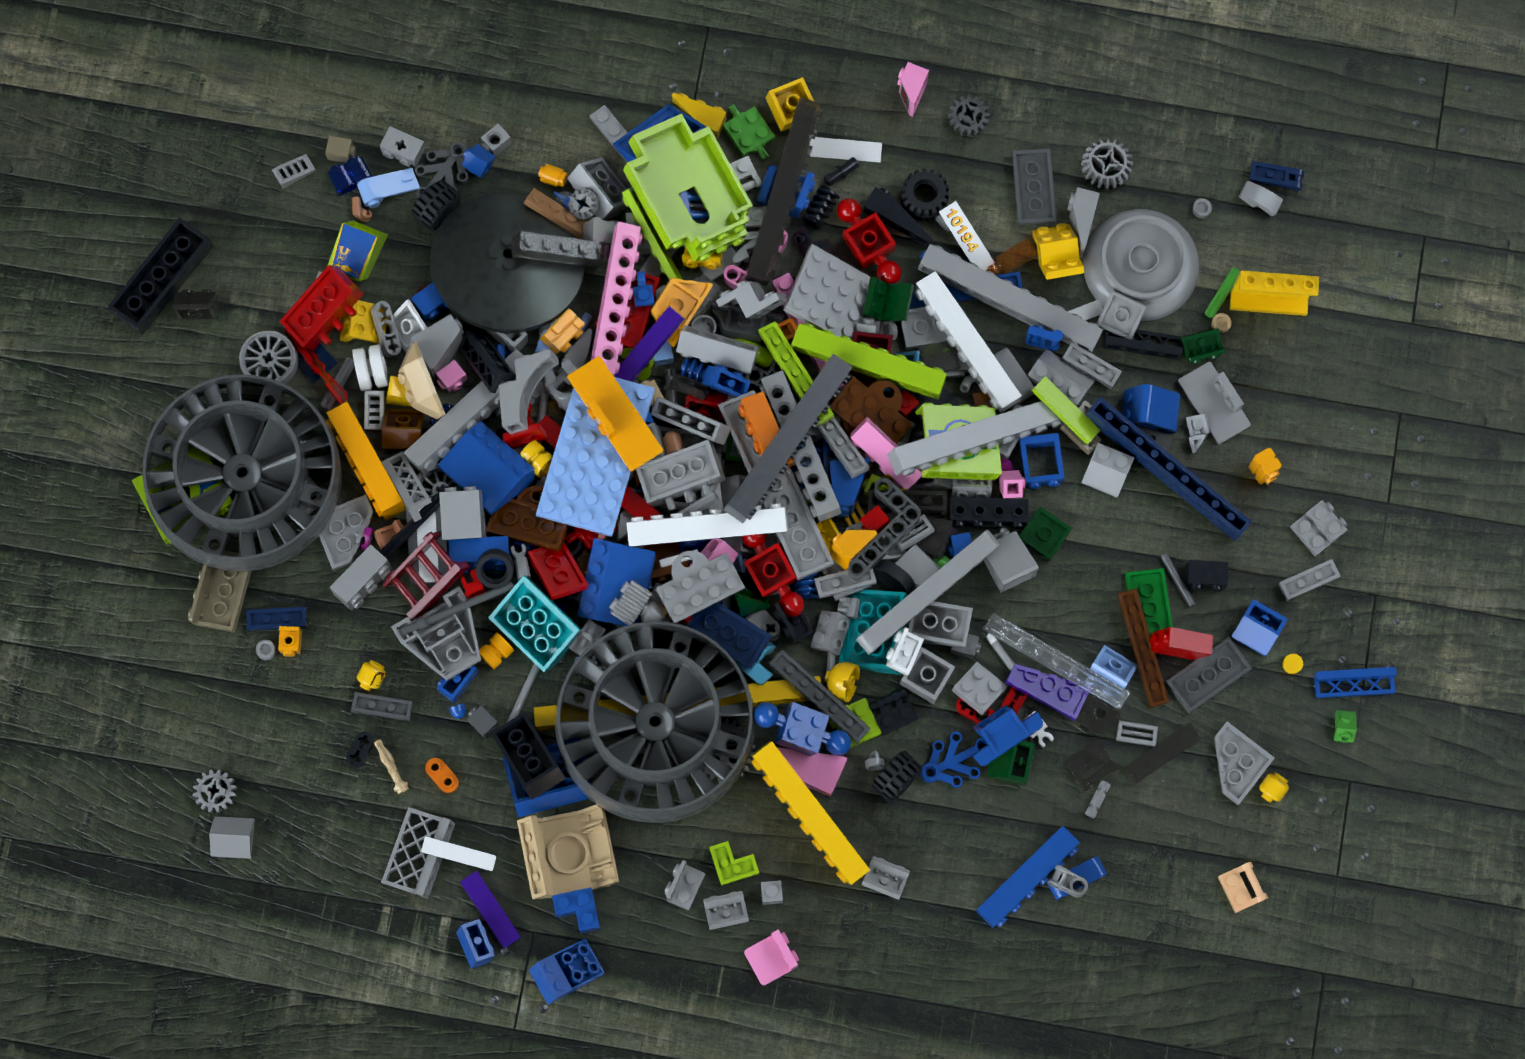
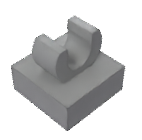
M841 597L837 612L848 618L857 619L860 599Z

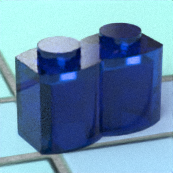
M362 156L351 157L346 164L334 165L327 172L338 196L351 192L358 188V182L372 177Z

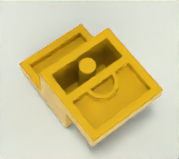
M1060 223L1055 227H1039L1037 230L1032 231L1033 239L1037 244L1039 267L1047 280L1084 273V265L1079 257L1078 238L1070 224Z

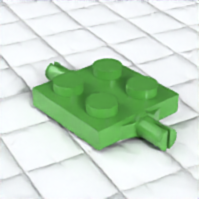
M735 104L730 106L728 110L733 115V118L724 123L722 128L742 157H745L750 153L758 152L762 160L769 158L770 155L764 147L769 142L775 140V135L755 106L741 113Z

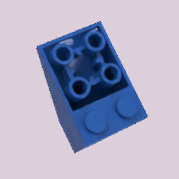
M586 938L537 962L529 969L532 978L548 1005L566 997L605 974Z

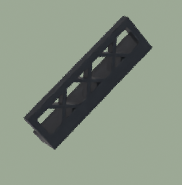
M467 329L458 348L490 393H496L501 381H514L516 375L484 331ZM468 343H470V350L466 348ZM476 352L478 353V361H477V362H476ZM484 363L486 364V373H484ZM492 375H494V377H495V380H494L493 384H492Z
M1106 330L1103 346L1105 349L1180 360L1183 347L1180 339L1182 336L1136 330L1134 335L1140 338L1141 341L1109 336L1110 331ZM1153 337L1156 338L1160 344L1146 342V340ZM1170 340L1178 341V347L1165 345V343Z

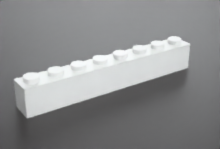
M936 271L917 282L914 291L920 301H924L926 311L930 316L935 317L939 330L946 333L950 346H955L959 359L963 363L966 362L969 366L968 371L974 379L977 378L981 391L984 394L987 393L990 397L992 407L1003 413L1019 403L1022 397Z
M781 503L769 504V508L761 509V505H756L754 507L757 510L751 520L747 518L744 523H741L727 512L722 513V509L710 510V514L694 511L690 512V516L674 513L670 514L671 518H663V515H653L650 520H643V517H633L631 521L627 522L629 546L785 532L788 531L786 506L781 507Z

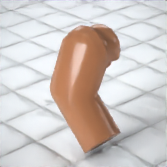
M353 197V215L363 222L369 221L372 217V212L362 208L361 197Z

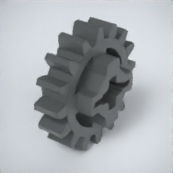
M968 95L967 99L961 96L960 102L955 100L954 106H950L949 111L951 113L948 114V118L951 120L949 124L950 126L955 125L954 131L960 130L961 136L964 132L967 133L968 137H970L972 132L977 136L978 130L983 132L984 126L988 125L989 121L987 119L990 117V113H986L988 106L983 107L984 101L978 102L977 96L974 100L971 99L970 95ZM961 108V113H958L956 116L957 111ZM981 116V121L977 124L976 119H979Z

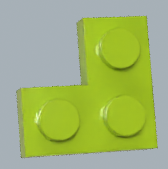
M728 841L709 847L721 886L759 874L754 854L734 860Z

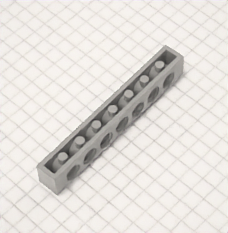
M783 370L762 378V386L759 387L769 400L768 404L772 413L775 414L779 430L797 406ZM776 393L783 394L780 398L773 397ZM783 410L790 411L787 415L780 414ZM809 436L803 444L804 447L792 459V466L796 465L798 471L795 474L798 482H803L805 486L802 491L806 500L810 499L812 506L809 508L813 517L817 516L819 522H822L842 513L815 446ZM804 461L811 462V464L808 467H803L801 465ZM812 478H817L818 482L815 484H810L809 480ZM819 495L826 497L823 501H817L816 498Z

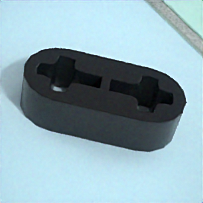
M360 732L355 737L346 757L350 767L358 769L364 765L374 744L371 734ZM367 736L369 744H364L363 748L360 749L362 744L359 741L360 738L364 739ZM359 751L360 754L358 757L361 761L352 764L353 761L351 757H355Z

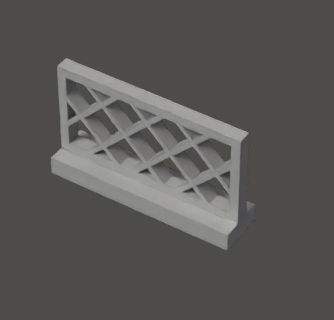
M408 807L381 883L428 899L443 858L430 854L426 858V853L421 852L420 842L424 841L425 837L432 838L433 835H435L434 839L449 842L455 823L450 819L441 818ZM412 813L419 815L422 821L413 827L410 824ZM433 820L438 821V828L430 833L426 824ZM424 826L427 835L417 839L414 830ZM411 832L415 841L405 846L403 837ZM417 844L420 854L411 858L407 849ZM404 851L408 860L398 865L396 861L397 854ZM423 857L425 864L423 868L416 871L413 861ZM410 863L413 873L404 877L400 868ZM397 870L401 879L394 883L388 881L390 873ZM413 876H416L418 880L415 889L409 888L406 880Z

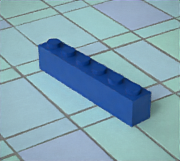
M1062 826L976 912L992 928L996 925L1000 928L1008 920L1005 916L1010 911L1015 913L1022 906L1020 902L1025 897L1029 899L1036 892L1034 888L1039 883L1043 886L1051 878L1048 874L1053 869L1056 871V865L1063 866L1065 864L1063 860L1067 856L1071 858L1079 850L1077 846L1080 842Z

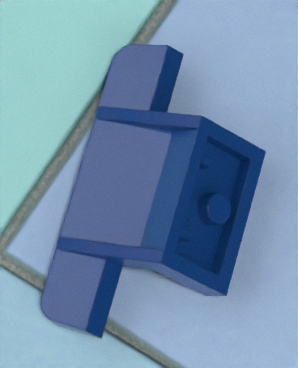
M1006 705L973 727L976 733L983 737L987 745L972 754V757L979 765H988L1043 727L1038 712H1035L1023 721H1020L1012 708Z

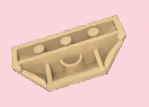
M414 342L409 347L398 371V379L401 385L405 387V396L408 403H411L412 408L438 420L445 415V411L417 342Z

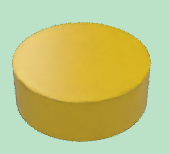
M1297 654L1287 655L1282 663L1283 669L1289 674L1298 673L1303 667L1302 658Z

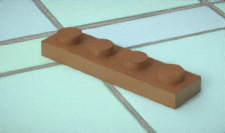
M533 188L523 204L583 241V224L587 221L575 217L570 210Z

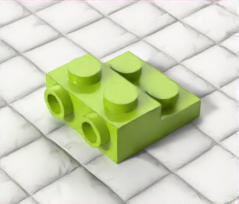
M866 698L850 705H845L871 728L858 744L851 739L850 748L882 734ZM828 719V722L832 729L835 728L836 730H841L830 719Z

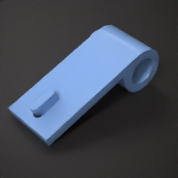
M413 168L366 178L357 184L364 205L369 208L378 207L385 197L415 191L420 188Z

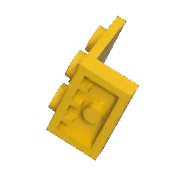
M358 300L353 306L357 314L351 317L347 313L342 318L344 329L340 332V341L348 342L356 338L380 344L371 314L373 303ZM378 309L379 312H384L383 309ZM383 324L382 330H383V332H384L385 334H386V324Z

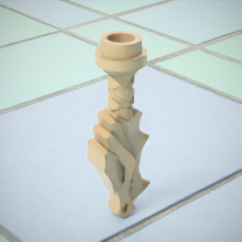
M381 739L375 741L374 745L378 749L380 759L395 782L394 791H397L398 794L409 789L408 783L402 781L392 754L384 747Z

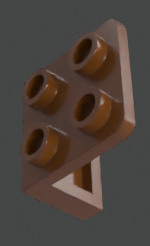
M681 541L649 544L642 548L656 552L651 576L652 584L656 582L664 583L672 578V565L661 568L659 560L683 553ZM688 560L681 562L684 567H689Z

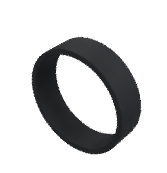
M882 559L873 569L875 578L890 591L905 592L909 595L915 586L914 580L905 570L888 560Z

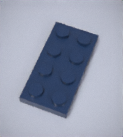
M718 602L694 614L687 624V627L695 629L717 642L734 660L751 670L773 637Z

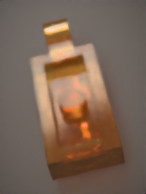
M1027 238L995 258L997 263L990 265L987 271H991L995 275L1001 271L1004 274L1010 273L1035 258L1038 253Z

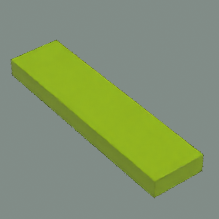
M1046 376L1031 390L1086 444H1089L1100 432V429Z

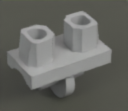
M589 619L569 649L581 655L591 644L602 637L606 629Z

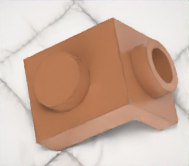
M399 519L395 520L392 525L374 531L373 535L381 550L404 527Z

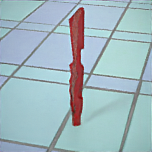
M285 329V333L290 338L298 353H301L315 374H319L325 381L324 386L340 405L347 402L348 392L325 371L326 365L318 360V355L311 349L303 348Z

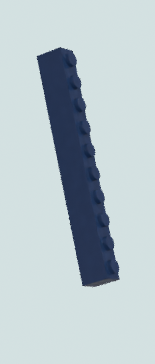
M1099 397L1088 410L1086 416L1100 431L1134 457V459L1231 539L1236 541L1251 524L1252 521L1103 398Z

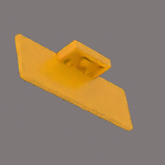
M600 356L567 376V379L588 408L586 410L592 420H596L598 430L603 436H607L630 472L663 453V448Z

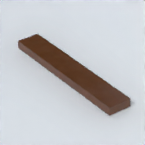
M1137 588L1117 593L1149 707L1169 703L1156 654L1151 652V636Z

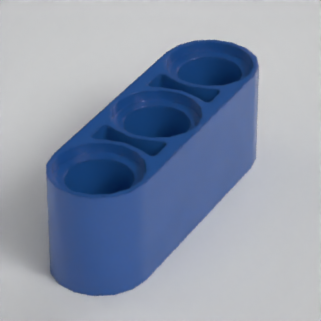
M1098 856L1070 869L1072 873L1083 877L1088 884L1107 874ZM1079 882L1073 884L1075 891L1084 887ZM1048 884L1056 900L1068 895V893Z

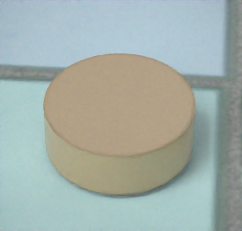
M1225 313L1216 314L1212 319L1211 326L1212 328H1219L1220 333H1225L1231 327V318Z

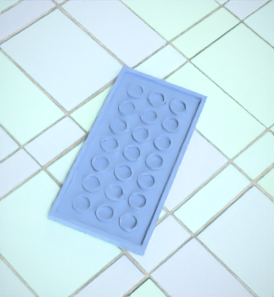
M614 377L646 423L655 388ZM573 388L536 516L612 537L631 472L607 436H603L597 428L598 423L595 419L592 420L586 411L588 408Z

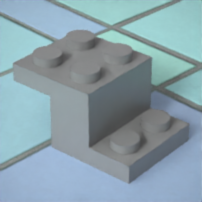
M745 280L737 284V288L733 291L727 290L721 293V298L717 299L716 302L719 307L731 308L739 303L746 318L758 319L786 303L788 296L786 293H774V291L765 294L760 283L747 282Z

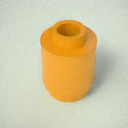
M546 164L545 167L541 166L538 177H541V182L558 188L559 186L564 187L568 173L564 172V169Z

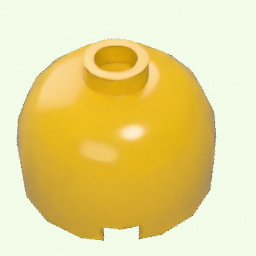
M841 662L833 666L831 671H827L825 675L827 689L840 701L849 702L852 699L857 686H854L855 679L859 680L860 676L859 665Z

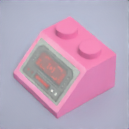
M910 62L907 63L905 68H901L897 85H900L899 93L908 114L913 117L926 88L929 70Z

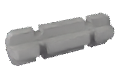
M1100 782L1098 790H1096L1089 804L1090 807L1088 806L1085 812L1086 816L1093 819L1096 817L1097 809L1100 808L1106 796L1105 793L1110 788L1108 782Z

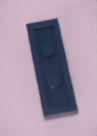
M291 607L246 610L247 630L279 629V626L307 628V608Z

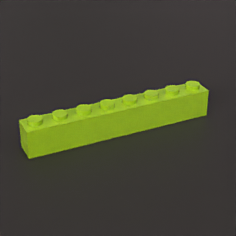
M799 323L791 344L794 351L826 362L835 354L852 366V371L878 380H887L896 386L939 400L947 376L943 369L927 367L921 361H909L903 355L896 354L895 356L882 348H871L865 342H853L847 336L842 335L839 337L826 329L822 331L815 329V326L809 323Z

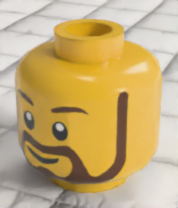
M373 660L364 662L357 675V680L361 683L360 687L368 691L371 688L378 689L386 676L384 666Z

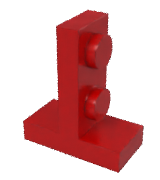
M530 402L527 415L528 429L513 434L508 432L503 434V441L512 449L528 445L535 440L547 439V433L539 423L533 424L530 412H532Z

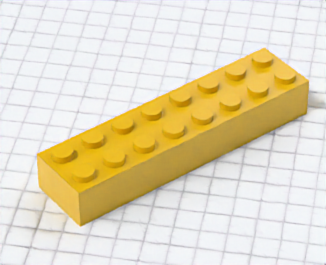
M772 741L767 742L750 755L753 758L750 761L757 771L762 770L765 774L762 778L769 787H775L777 798L782 803L786 802L789 808L787 810L794 819L798 818L801 821L800 828L806 835L811 834L814 838L811 842L818 851H824L826 854L824 859L830 867L833 868L835 866L838 872H836V875L844 884L847 882L852 885L870 871L866 863Z

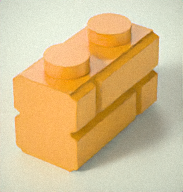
M568 308L540 337V340L554 354L557 355L560 351L564 353L571 346L569 341L573 337L577 339L584 332L581 328L585 323Z
M1271 448L1256 454L1249 465V469L1252 474H1255L1259 484L1266 483L1268 485L1280 475L1279 470L1282 464L1278 458H1275L1276 455Z

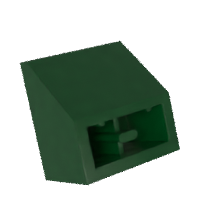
M1022 741L989 763L986 777L1025 786L1029 776L1035 743Z

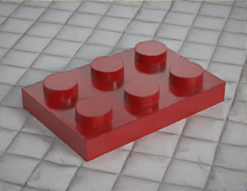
M563 542L560 551L544 547L528 551L527 557L551 600L588 589V583L565 542Z

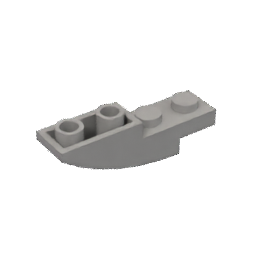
M590 328L586 332L584 331L577 338L578 341L575 345H571L564 353V358L568 357L578 368L588 362L591 353L593 333ZM561 367L558 371L559 375L556 377L558 391H561L564 386L568 389L573 388L567 379V372ZM546 388V394H549L548 397L551 400H553L554 397L552 396V394L549 393V390Z

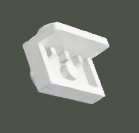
M907 627L897 631L893 639L896 643L893 648L889 649L886 655V659H888L886 666L906 676L909 675L924 639L908 632L909 628Z

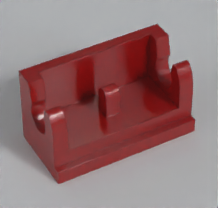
M475 569L470 571L473 582L468 584L464 577L461 578L467 599L486 592L483 584L477 577Z

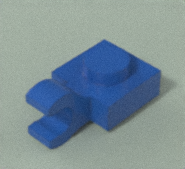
M644 271L637 272L638 286L633 287L635 308L654 305L652 285H646Z

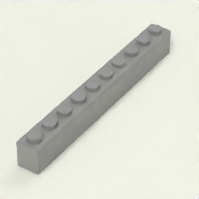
M930 244L919 264L918 270L928 275L936 271L944 283L1030 326L1039 325L1051 332L1054 330L1062 331L1063 338L1061 341L1069 345L1073 342L1092 353L1103 331L1096 323L1087 322L1078 314H1071L1059 305L1054 306L1048 303L1045 298L1041 296L1036 297L1030 294L1029 290L1018 288L1007 279L1002 280L996 277L993 272L984 271L975 263L966 262L957 254H950L938 245L933 246Z
M1040 401L896 447L887 456L896 476L901 474L908 476L913 474L916 469L924 471L932 467V464L942 465L947 463L950 458L958 460L964 457L966 453L970 452L973 455L982 451L981 448L987 447V449H992L998 446L1000 442L1007 444L1014 441L1015 437L1020 436V439L1031 435V432L1041 433L1047 430V427L1052 426L1056 428L1064 423L1048 406Z

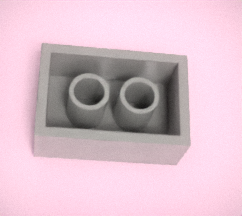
M370 545L331 585L330 589L334 596L351 611L354 608L358 609L363 604V599L377 589V584L381 580L387 579L386 576L391 572L392 567L388 559Z

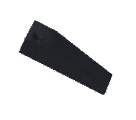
M875 187L864 205L863 212L868 215L876 212L884 224L926 247H929L930 244L932 245L933 239L886 189Z

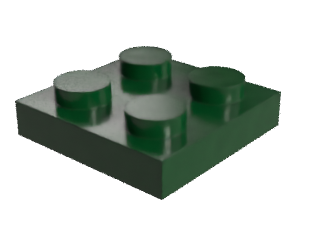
M1039 507L1019 537L1025 545L1051 561L1073 528L1042 507Z

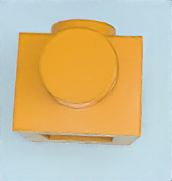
M279 626V652L287 657H294L295 654H300L302 635L300 627ZM287 638H292L290 644H286Z

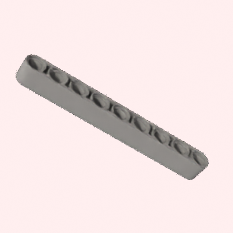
M986 530L862 633L856 641L870 655L1001 544L989 530Z

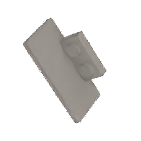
M1207 362L1178 379L1179 385L1197 413H1206L1210 433L1217 444L1227 441L1251 426V423L1242 411L1243 401L1225 373L1218 374L1211 362Z

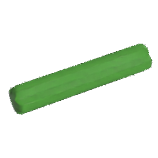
M1236 268L1231 269L1206 309V316L1213 318L1234 286L1240 270Z

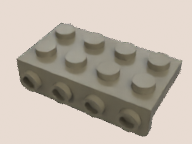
M212 546L210 548L211 550H217L215 547ZM225 551L224 556L239 557V553ZM203 565L202 570L199 572L198 586L193 594L194 601L188 612L189 621L197 626L235 633L252 571H227Z

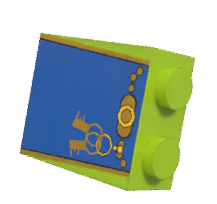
M356 221L342 223L328 265L341 268L345 274L350 275L352 280L361 282V280L368 279L388 234Z

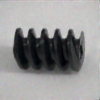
M820 185V188L816 190V194L813 196V201L809 203V207L805 211L806 214L802 216L803 221L814 228H819V224L825 225L826 222L823 218L829 219L826 211L833 212L830 205L836 206V202L833 199L839 200L840 196L834 190Z

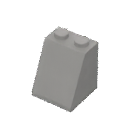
M451 314L411 337L412 343H418L427 369L434 380L438 379L436 373L448 365L459 349L458 347L463 339V327L458 318L453 319Z
M476 486L464 487V491H456V487L444 488L445 492H439L442 540L487 537L481 490H476Z
M1007 531L999 536L1000 539L997 540L1001 545L984 559L1000 593L1035 577L1039 569L1016 531L1012 533Z

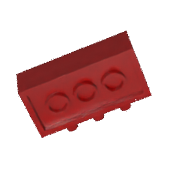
M328 265L279 322L303 348L315 350L322 341L325 345L331 344L332 340L328 337V334L334 327L338 331L344 329V325L340 321L347 313L351 317L357 314L353 306L364 293L341 268Z
M637 272L634 281H631L630 288L632 289L638 286ZM645 274L646 285H652L655 304L656 291L660 287V278ZM619 279L618 285L624 286L623 280ZM633 293L631 300H628L627 307H630L628 318L624 320L626 332L625 336L621 337L620 343L623 344V349L635 348L645 336L652 315L650 310L653 305L635 308ZM618 297L613 298L615 304H621ZM610 315V321L613 323H617V318L613 315ZM606 334L607 340L614 341L613 335Z

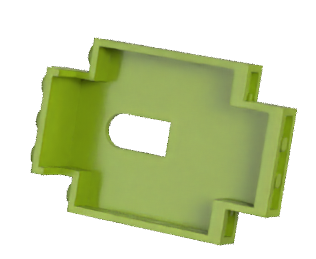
M679 114L632 135L628 143L637 159L628 162L623 171L667 250L672 247L677 249L685 245L694 262L698 260L703 262L711 258L713 253L721 254L728 249L727 247L731 245L736 247L744 242L743 239L748 234L745 229V225L749 221L747 215H749L753 205L709 126L692 133L683 115ZM694 187L708 212L709 217L706 223L698 224L692 219L679 195L680 193Z

